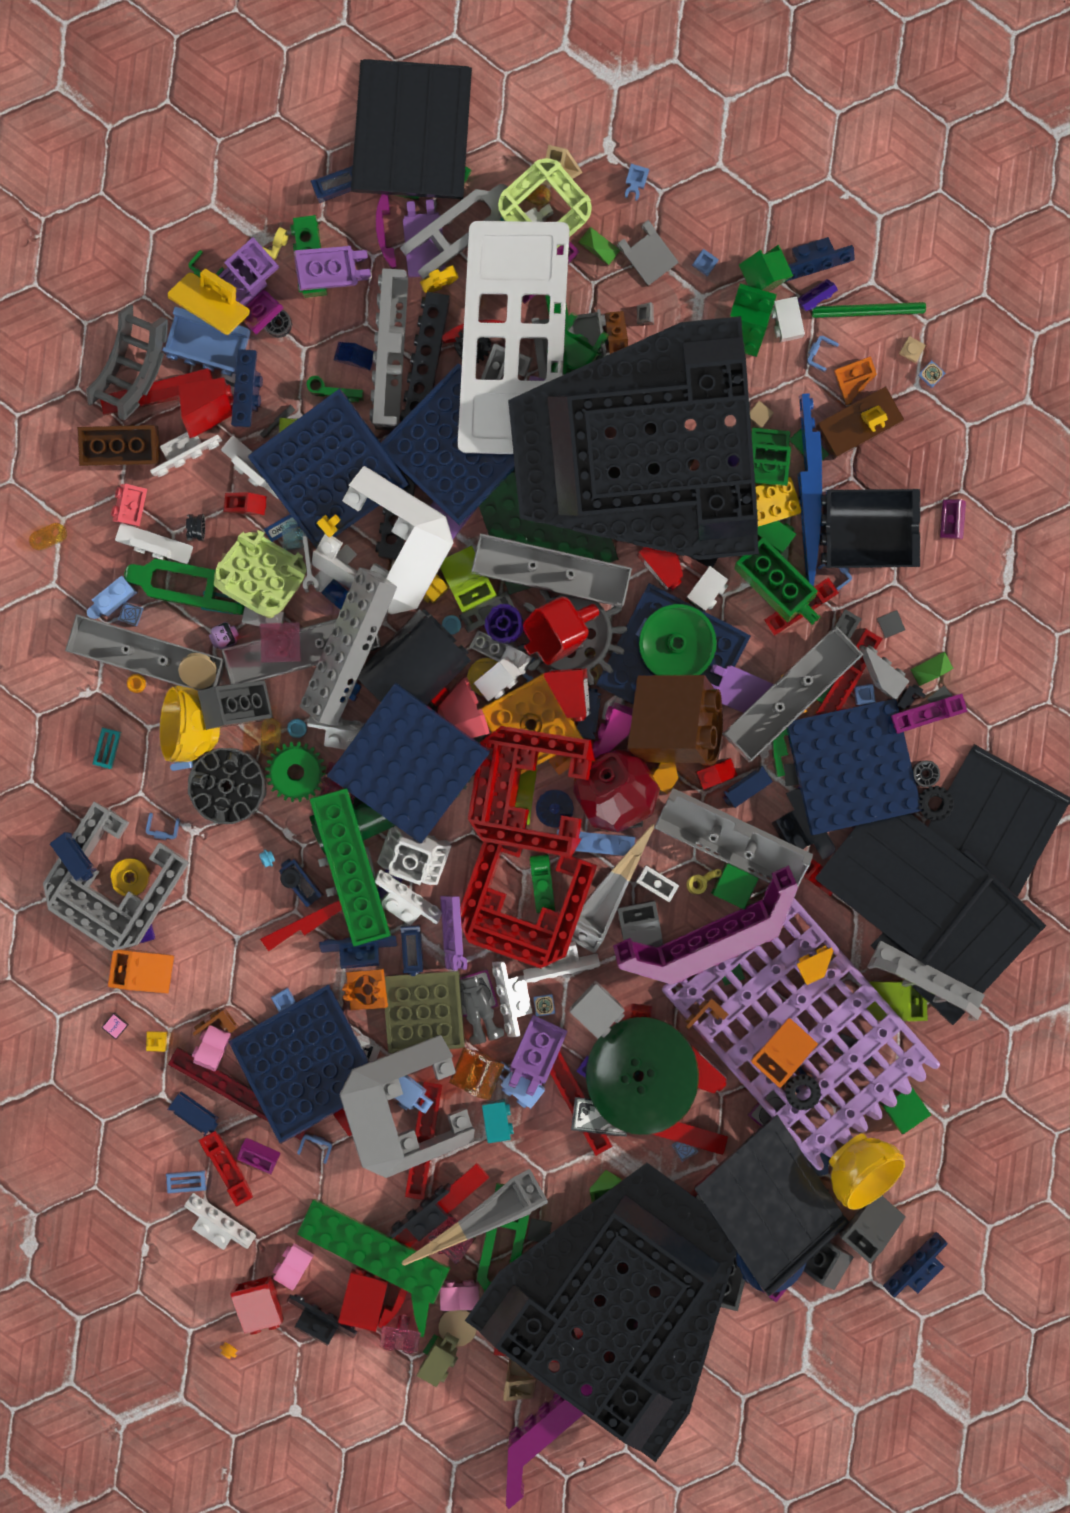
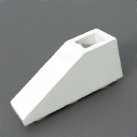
M479 630L470 645V648L497 662L508 656L522 675L525 674L532 660V657L505 643H499Z

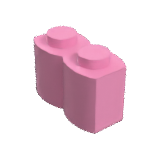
M209 1025L208 1029H204L200 1036V1040H202L200 1047L196 1046L193 1051L194 1063L215 1072L229 1043L231 1034Z
M295 1243L292 1247L288 1246L282 1255L285 1257L283 1263L278 1262L272 1272L276 1274L273 1278L274 1280L292 1291L314 1254Z
M454 1280L444 1281L440 1290L441 1311L472 1310L479 1301V1284L475 1283L474 1280H464L460 1284L455 1283Z

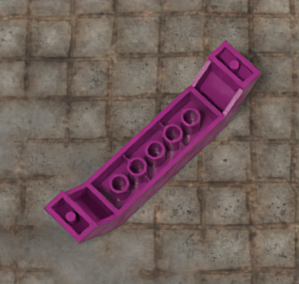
M788 865L771 873L773 878L763 899L747 906L745 910L740 909L659 947L633 942L631 938L613 945L619 969L673 985L684 981L690 976L700 974L712 966H718L723 961L735 958L745 951L753 950L756 946L772 941L779 936L798 890L790 866Z
M585 1384L581 1387V1392L584 1395H589L592 1393V1387ZM557 1393L553 1395V1399L549 1403L547 1401L538 1408L539 1411L535 1415L530 1414L520 1428L517 1426L509 1433L506 1507L508 1509L524 1497V1483L522 1482L523 1466L584 1415L583 1412Z

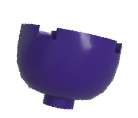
M500 604L493 607L489 615L486 616L485 629L493 640L499 643H511L521 636L524 630V620L521 613L515 607L509 604Z

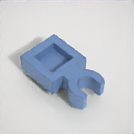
M631 164L626 179V184L630 185V187L625 191V198H628L630 192H634L636 194L635 201L639 199L640 192L638 188L644 189L649 173L648 168Z

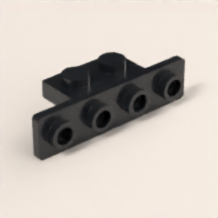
M447 1183L445 1186H439L434 1191V1195L430 1198H424L416 1210L414 1208L405 1215L406 1218L402 1221H396L391 1227L390 1237L393 1239L407 1228L418 1241H421L448 1219L449 1215L437 1202L450 1192L451 1185Z
M290 1294L287 1299L289 1303L303 1310L294 1328L326 1346L329 1345L337 1329L352 1338L356 1336L358 1331L354 1330L355 1327L338 1323L337 1316L332 1313L326 1314L322 1312L318 1305L313 1303L309 1305L304 1302L305 1299L297 1294L294 1296Z

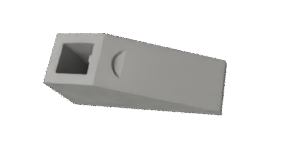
M860 645L859 649L864 654L863 659L874 686L888 697L897 699L909 683V680L904 677L906 674L899 668L894 669L890 666L892 662L887 658H880L877 655L878 651L872 646L868 645V647Z

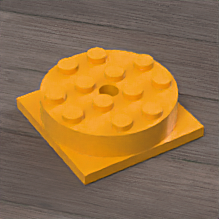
M544 673L481 708L491 733L500 726L528 730L526 722L533 719L536 721L537 727L532 731L583 739L572 718L565 716L544 678ZM539 752L537 765L555 755ZM521 769V774L527 772L528 770Z

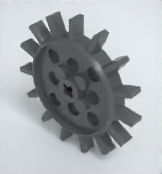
M539 589L546 603L564 596L572 602L576 610L592 603L599 609V615L596 619L585 623L588 630L593 629L596 631V637L591 640L586 638L576 649L575 657L568 658L566 656L551 665H547L550 667V671L587 668L588 684L590 686L595 685L590 670L598 664L602 666L604 671L611 674L613 672L611 666L603 660L608 651L620 655L625 653V650L621 647L611 644L612 634H624L628 632V628L625 626L612 627L609 618L618 614L622 608L614 606L605 611L599 602L564 594L551 598L548 591ZM525 602L523 605L531 613L536 609L530 603ZM528 643L518 646V650L526 652L524 646ZM592 648L595 650V656L588 659L585 656V652ZM536 652L538 658L527 667L530 671L537 669L539 665L544 663L538 652Z

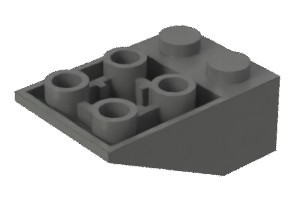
M655 900L617 908L623 941L631 938L633 942L654 947L663 945Z
M881 1196L871 1204L861 1208L849 1221L848 1225L838 1234L871 1264L884 1250L906 1216L885 1197Z

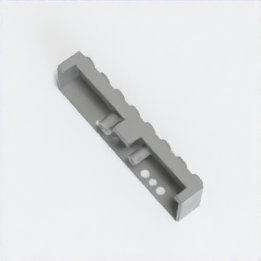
M382 268V274L378 276V286H380L381 294H377V305L380 313H376V324L379 330L375 332L374 337L377 351H374L373 363H375L376 371H372V382L374 383L375 390H371V401L374 408L370 409L369 418L375 429L394 430L399 425L408 276L405 270ZM398 303L403 304L402 310L396 309ZM397 313L402 314L401 319L396 318ZM401 322L402 327L395 326V323ZM398 360L400 365H392V362ZM393 379L398 380L397 386L391 385Z
M480 533L471 572L480 576L623 608L632 568Z
M359 567L320 660L316 665L314 674L301 700L300 707L319 723L337 726L396 592L397 586L375 571ZM372 626H376L374 632H370ZM371 635V639L367 640V637ZM368 643V648L363 650V645ZM352 678L353 682L348 685V680ZM345 688H349L347 693H344ZM345 696V700L340 702V698Z
M77 614L65 649L66 652L188 688L193 687H189L180 678L178 671L180 662L191 653L205 654L210 657L212 662H215L218 672L215 682L211 686L204 689L193 688L197 691L219 686L225 668V661L222 658Z
M337 619L221 649L230 684L261 681L316 666ZM372 626L370 632H374L376 626ZM378 633L370 651L382 647ZM369 635L367 640H370L372 636ZM368 643L363 645V650L368 648Z
M837 626L834 627L728 727L722 735L748 762H751L864 654Z
M674 788L654 827L768 883L771 880H768L766 877L772 879L771 873L789 865L797 886H799L813 854Z

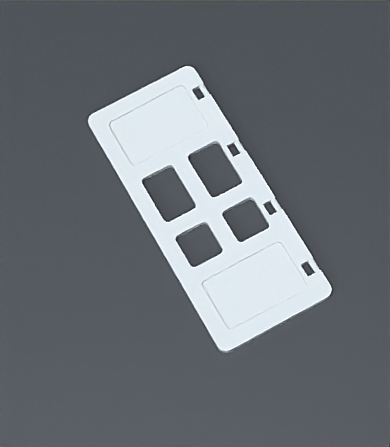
M474 221L469 226L458 448L463 453L513 454L508 400L563 375L570 232L569 226L564 222ZM557 245H564L563 255H557ZM482 294H506L508 296L507 320L505 323H480L478 321L479 300ZM524 295L550 296V315L547 324L521 323V306ZM554 304H561L560 314H554ZM479 338L506 339L504 378L502 380H478L475 378L477 340ZM522 338L548 340L546 380L521 381L518 379L519 346ZM552 362L558 363V373H551Z

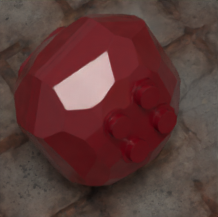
M615 749L594 758L595 761H592L588 780L579 778L574 780L573 793L591 826L617 833L650 817L655 810L660 787L646 763L639 757L634 756L630 751Z

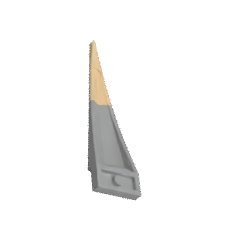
M654 824L646 830L585 900L571 941H575L578 945L593 953L597 951L607 934L629 881L654 829Z
M528 1169L510 1179L472 1212L403 1260L402 1265H407L527 1216L532 1211L547 1204V1198L531 1170Z

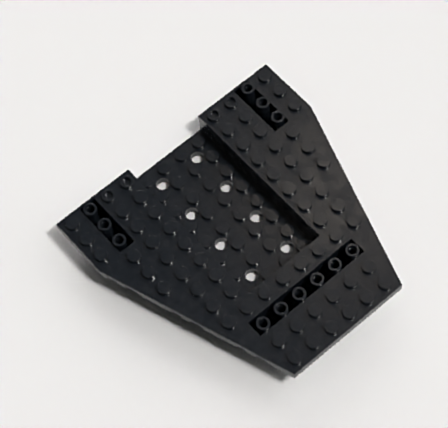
M741 316L680 322L508 400L521 519L615 539L660 551L672 552L700 560L759 554L757 536L758 514L748 379ZM728 415H733L736 418L733 426H727L724 422ZM688 419H693L696 422V427L693 430L685 428V422ZM648 423L656 425V431L653 434L645 432V426ZM608 427H614L617 431L613 438H608L605 435V430ZM732 455H736L739 458L736 466L728 464V458ZM691 459L699 461V467L695 470H691L688 467V462ZM651 463H657L660 467L659 471L655 474L648 471V466ZM611 467L619 468V476L611 477L608 473Z
M646 1162L500 1270L465 1321L478 1330L496 1349L605 1430L656 1462L690 1414L737 1251L703 1202ZM624 1262L628 1265L629 1268L626 1273H620L617 1270L619 1263ZM652 1286H658L661 1293L659 1296L653 1297L650 1295L649 1289ZM597 1295L605 1297L606 1302L604 1305L598 1306L595 1304L594 1299ZM629 1319L637 1320L638 1326L636 1329L631 1330L627 1327L626 1323ZM574 1328H580L583 1331L581 1338L576 1339L572 1336ZM611 1351L615 1354L613 1362L604 1360L606 1352ZM551 1361L559 1362L560 1369L558 1371H551L549 1369ZM585 1384L592 1387V1393L589 1395H584L581 1392V1387Z

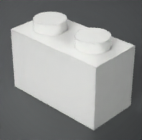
M797 296L775 301L771 317L776 320L777 326H774L776 338L779 337L780 342L803 338L805 332Z
M709 566L686 599L704 612L707 609L711 610L717 602L715 597L718 593L722 595L727 589L728 585L726 582L728 579Z
M507 656L474 684L488 701L494 697L497 700L506 693L504 691L506 687L510 689L518 683L517 678L522 674Z
M647 865L644 866L636 879L638 884L668 902L671 901L679 887L678 884Z

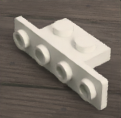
M186 432L160 446L167 462L150 470V472L154 476H164L169 472L168 469L174 466L178 468L186 463L185 460L201 456L203 454L202 451L218 447L222 439L219 435H216L202 443L199 436L189 438Z
M232 436L221 450L232 459L231 462L235 464L233 468L240 474L245 473L250 477L248 481L255 487L258 485L264 487L279 499L247 457L252 451L235 436Z
M124 523L120 524L115 538L117 542L134 547L136 552L145 554V551L152 553V557L163 560L166 557L184 564L189 563L193 551V546Z
M310 716L307 726L326 730L324 746L346 750L365 723L340 718L337 726L319 723Z
M382 870L378 871L375 883L388 891L381 899L383 908L410 926L420 915H423L435 924L439 922L442 912L437 906L423 899L421 895L410 890L405 884L400 883L390 874Z
M574 941L570 943L566 957L541 969L533 967L523 970L526 983L537 982L541 979L574 974L577 971L586 969L592 970L600 966V961L597 953L579 957L576 942Z
M495 961L492 962V973L497 984L496 992L500 999V1011L505 1023L504 1030L508 1037H518L520 1033L516 1017L532 1013L527 984L524 975L508 979L505 962Z
M194 1193L184 1205L185 1208L199 1217L192 1229L223 1250L231 1239L248 1249L256 1237L254 1233Z

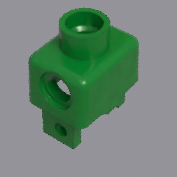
M574 312L570 313L565 321L563 375L597 360L602 353L600 349L609 336L605 332L601 333L595 345L592 346L585 336L569 332L578 316ZM553 362L551 366L553 373H558V363Z

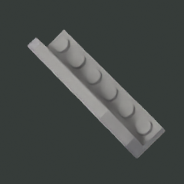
M879 941L867 968H879L898 975L904 979L902 986L917 985L935 995L933 1002L948 1001L969 1014L967 1020L976 1021L979 1019L982 1013L979 1007L985 996L984 994L929 965L925 966L919 960Z

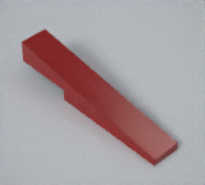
M207 368L154 382L148 394L142 395L138 401L140 404L138 408L179 399L178 385L211 380V371ZM121 390L109 395L121 399L128 390ZM100 399L104 416L118 413L117 406Z
M865 628L855 646L859 649L860 645L865 647L870 645L877 649L883 638ZM863 656L833 683L814 716L841 710L866 667Z
M340 900L260 939L269 952L299 930L305 936L342 910Z
M559 1050L550 1075L573 1115L575 1097H586ZM583 1132L595 1156L613 1147L607 1134Z
M423 1082V1087L427 1089L424 1095L431 1099L433 1104L426 1113L420 1110L418 1112L415 1130L418 1143L431 1139L435 1135L442 1091L441 1084ZM422 1098L420 1100V1105L424 1103V1100ZM430 1160L409 1169L405 1197L420 1200L425 1198Z
M680 1122L667 1130L652 1134L720 1155L724 1154L728 1136Z
M478 1163L474 1164L451 1184L450 1192L437 1203L449 1214L489 1179L488 1174ZM407 1228L393 1238L409 1247L418 1241Z

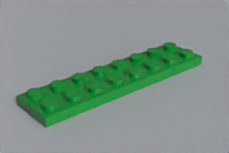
M345 788L310 798L353 946L391 936L348 789Z
M316 1199L312 1200L297 1235L431 1304L435 1303L450 1270V1267L428 1256L407 1265H402V1261L417 1252V1250Z

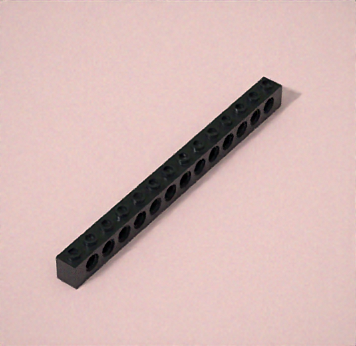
M427 291L426 297H422L421 308H424L423 315L418 317L417 327H420L419 334L415 335L414 346L417 347L416 352L411 355L410 364L413 365L412 372H408L407 383L410 385L409 390H405L403 402H406L405 410H401L400 421H403L411 412L413 404H419L434 389L443 342L442 336L444 335L449 310L450 295ZM431 310L439 312L435 318H430L428 313ZM433 329L435 334L432 337H427L425 331ZM425 347L432 350L428 356L421 354L422 349ZM421 366L428 368V372L424 375L418 373V369ZM417 385L425 387L424 391L420 394L414 392V388ZM400 469L409 482V485L404 487L403 490L414 496L416 483ZM383 507L382 515H385L384 523H380L379 534H382L381 541H377L375 552L378 553L379 558L396 561L406 540L391 532L394 526L390 524V519L397 515ZM389 535L397 537L396 542L392 545L386 542Z

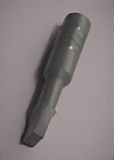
M290 404L260 435L266 438L279 425V418H287L295 411L293 406Z

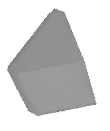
M651 302L637 305V325H654V305Z

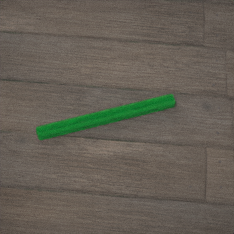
M926 303L816 306L812 309V317L922 314L926 312Z

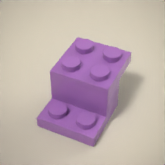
M252 237L224 262L227 268L218 277L236 287V301L245 306L268 286L265 280L279 269V266L256 239Z

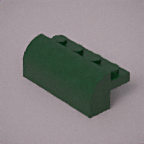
M357 797L351 798L363 841L396 826ZM312 815L309 817L312 824L311 828L320 848L326 856L315 816Z

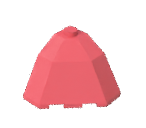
M461 678L438 705L436 712L471 738L490 733L482 709H477L476 704H478V700L474 691L471 690L468 678Z

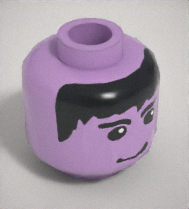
M228 622L213 627L211 634H209L214 648L218 647L220 650L235 645L237 643L236 637L239 636L235 625L230 626Z

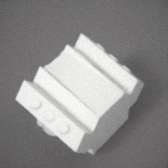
M395 826L388 831L377 863L382 868L389 870L388 874L418 885L421 882L428 885H437L451 845L446 840H438L435 836L430 835L421 844Z

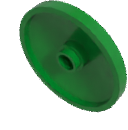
M673 604L658 609L645 621L639 636V650L642 660L655 675H700L709 667L716 652V634L711 622L701 611L688 605Z

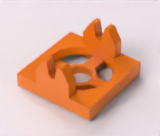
M384 969L346 972L347 983L342 988V991H345L346 994L343 996V999L350 1001L351 1011L388 1007ZM363 976L364 983L361 987H355L356 981ZM370 976L376 980L374 984L370 982ZM366 984H369L372 987V993L370 995H367L364 992V986ZM356 993H362L366 997V1004L358 1000ZM372 996H374L377 999L374 1003L372 1000Z

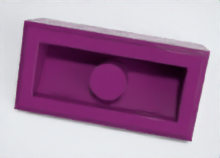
M943 499L940 538L963 539L966 501L962 499Z
M246 1138L241 1146L237 1160L272 1174L280 1152Z

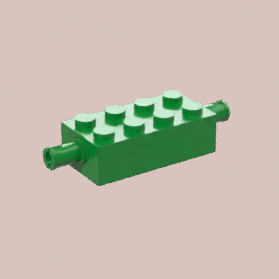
M763 537L758 542L759 554L742 556L736 562L734 570L787 623L797 614H801L811 625H814L815 621L817 622L821 616L809 606V603L816 597L818 591Z

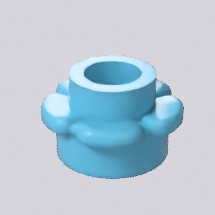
M264 849L259 854L261 862L265 868L268 866L272 867V862L275 861L271 851L267 852Z

